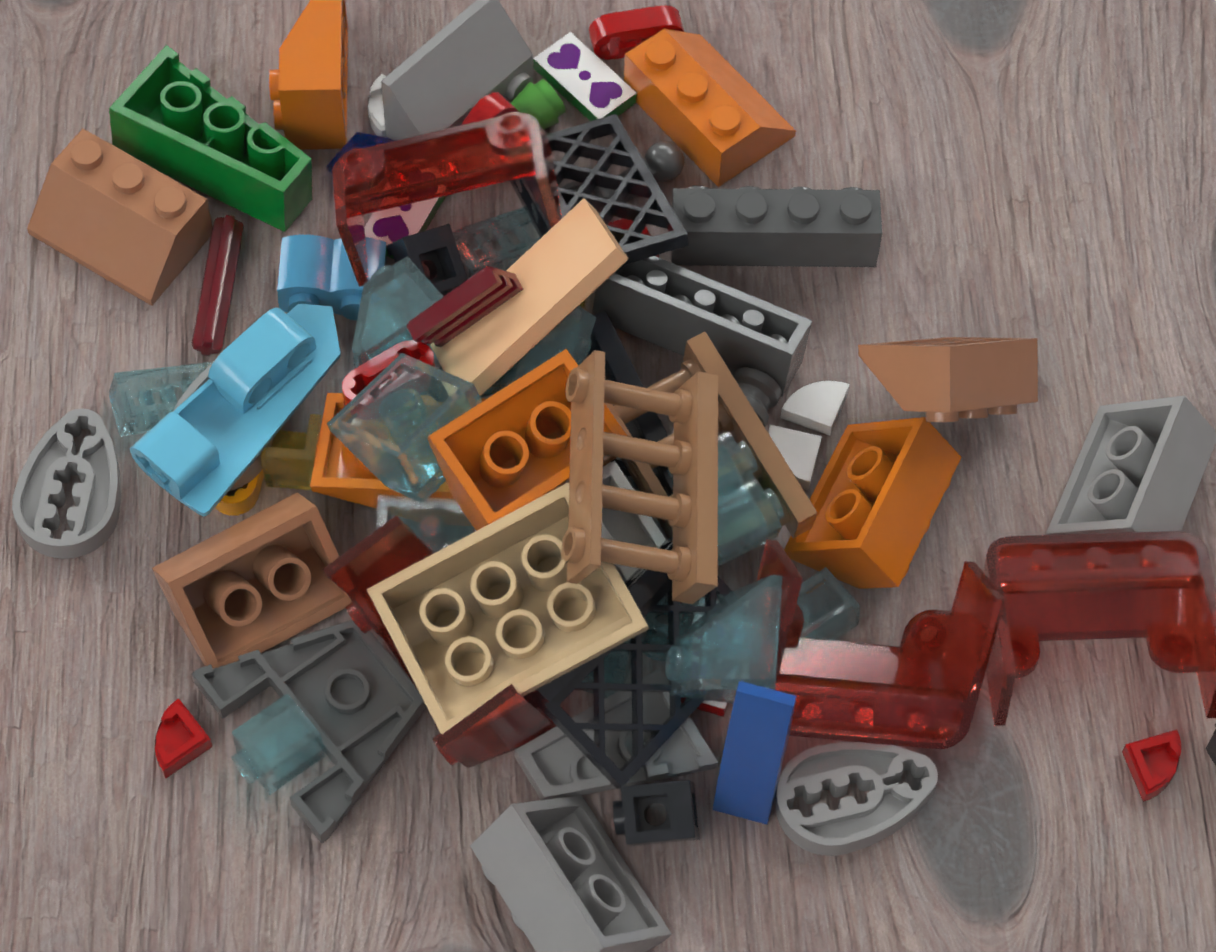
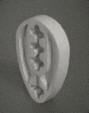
M75 409L66 413L44 434L32 450L20 472L12 498L13 515L24 541L35 551L45 556L67 559L86 555L105 543L117 525L121 504V476L112 439L101 417L89 409ZM82 429H90L91 435L85 436L77 455L73 437L79 436ZM71 475H78L81 483H75L72 487L75 506L69 507L66 513L70 530L64 531L61 538L54 539L51 531L58 530L60 526L57 507L63 506L66 500L62 483H68Z
M838 742L811 747L793 757L783 769L778 781L775 797L776 816L784 833L802 849L823 856L844 855L871 846L892 835L910 822L932 798L938 781V772L935 764L926 755L896 745L875 742ZM910 770L914 778L923 777L918 790L912 791L908 783H898L901 781L903 771ZM856 783L860 791L869 790L865 803L857 804L854 796L843 797L847 794L849 784ZM823 790H830L831 795L835 798L843 797L839 801L838 810L830 811L827 803H818L812 806L810 817H803L798 809L789 810L793 807L795 797L802 796L806 804H814L820 801Z

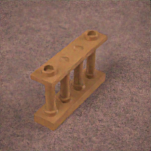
M704 331L687 340L683 357L684 362L681 363L682 369L647 388L674 393L676 389L680 388L698 371L718 375V434L720 433L723 437L729 434L739 449V452L736 453V460L718 469V494L745 479L751 482L757 479L767 495L764 499L765 505L718 530V555L774 524L778 527L785 525L793 538L812 528L815 521L816 509L709 336ZM605 403L629 437L632 436L625 424L649 412ZM674 433L658 442L673 445ZM620 458L640 492L667 497L673 496V494L667 495L652 470L659 465ZM656 518L667 537H673V527L669 525L668 520Z
M594 350L577 368L572 369L566 384V399L571 402L569 519L561 551L563 560L567 561V582L578 584L599 568L601 562L667 573L668 578L672 580V601L693 604L718 586V375L698 371L680 388L676 389L674 393L605 380V352ZM604 403L669 415L670 421L674 422L673 445L604 432ZM603 455L668 467L669 472L673 474V496L667 497L603 485ZM602 508L668 520L669 525L673 527L672 550L601 538Z

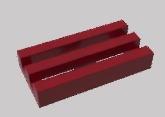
M486 266L411 319L406 326L415 342L423 340L425 344L431 345L434 343L435 346L442 347L518 294L523 288L515 273Z

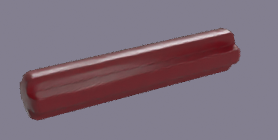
M233 215L217 217L213 222L192 337L193 349L200 351L201 355L204 356L219 354L224 345L244 231L243 223L236 220Z

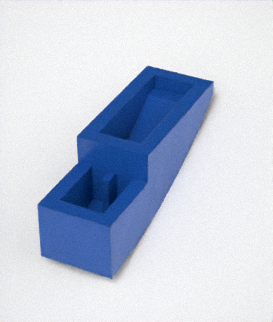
M739 681L718 775L713 804L714 811L768 825L789 740L796 702L795 695Z

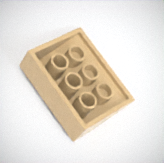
M569 482L367 589L443 738L454 734L649 629L614 564L601 562V566L580 583L573 584L567 582V561L563 560L561 550L562 541L568 529Z

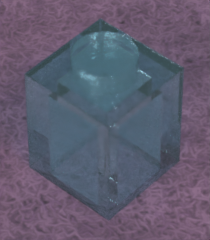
M288 693L232 731L237 752L231 756L233 763L249 784L258 780L269 795L325 757L321 734Z

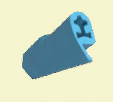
M297 304L287 314L276 307L263 314L219 354L209 370V380L130 447V453L138 466L159 486L201 516L209 515L341 357L333 307Z

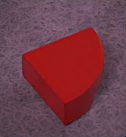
M179 698L165 710L160 719L161 723L155 738V755L162 774L165 778H168L213 746L209 736Z
M1177 729L1125 744L1123 748V756L1143 802L1160 794L1169 785L1176 773L1182 750L1180 735Z

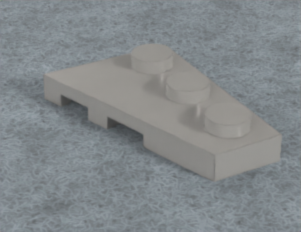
M660 668L643 677V684H669ZM618 691L605 699V723L632 724L631 692ZM643 692V724H663L670 717L669 693ZM594 705L572 717V719L576 723H594ZM689 716L624 786L716 769L719 762ZM558 726L515 749L514 757L540 800L586 795L616 789ZM584 731L594 741V731ZM605 731V754L619 769L632 757V732ZM643 732L644 743L655 732Z

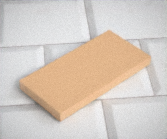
M585 198L506 270L516 274L523 288L522 291L442 347H437L434 343L431 344L454 392L468 406L482 396L627 262L628 257L597 210Z

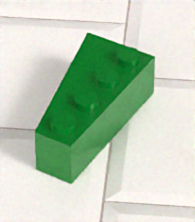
M168 45L156 55L109 107L112 145L157 171L283 232L287 231L312 200V158L266 122L259 124L246 114V106L233 96L228 99L211 87L210 78L197 68L191 71L179 61V54Z

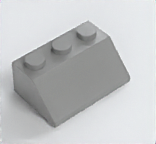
M476 0L381 80L386 140L413 162L435 170L440 166V157L443 150L480 99L490 93L499 92L511 103L529 82L533 83V54L499 0Z
M1185 396L1099 406L1048 527L1047 536L1053 541L1122 568L1167 566L1216 444L1215 429Z
M582 795L511 804L470 845L482 864L483 873L495 885L510 909L514 923L525 933L536 952H647L672 935Z

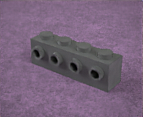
M705 186L673 188L672 208L688 233L689 245L671 251V263L679 266L876 267L882 238L880 190H863L858 187H847L841 190H821L808 187L760 189L754 186H745L739 189H710Z
M656 256L621 266L595 290L592 315L606 311L613 327L684 356L686 341L705 331L732 375L740 367H749L762 371L779 384L782 390L781 397H783L802 364L812 320Z

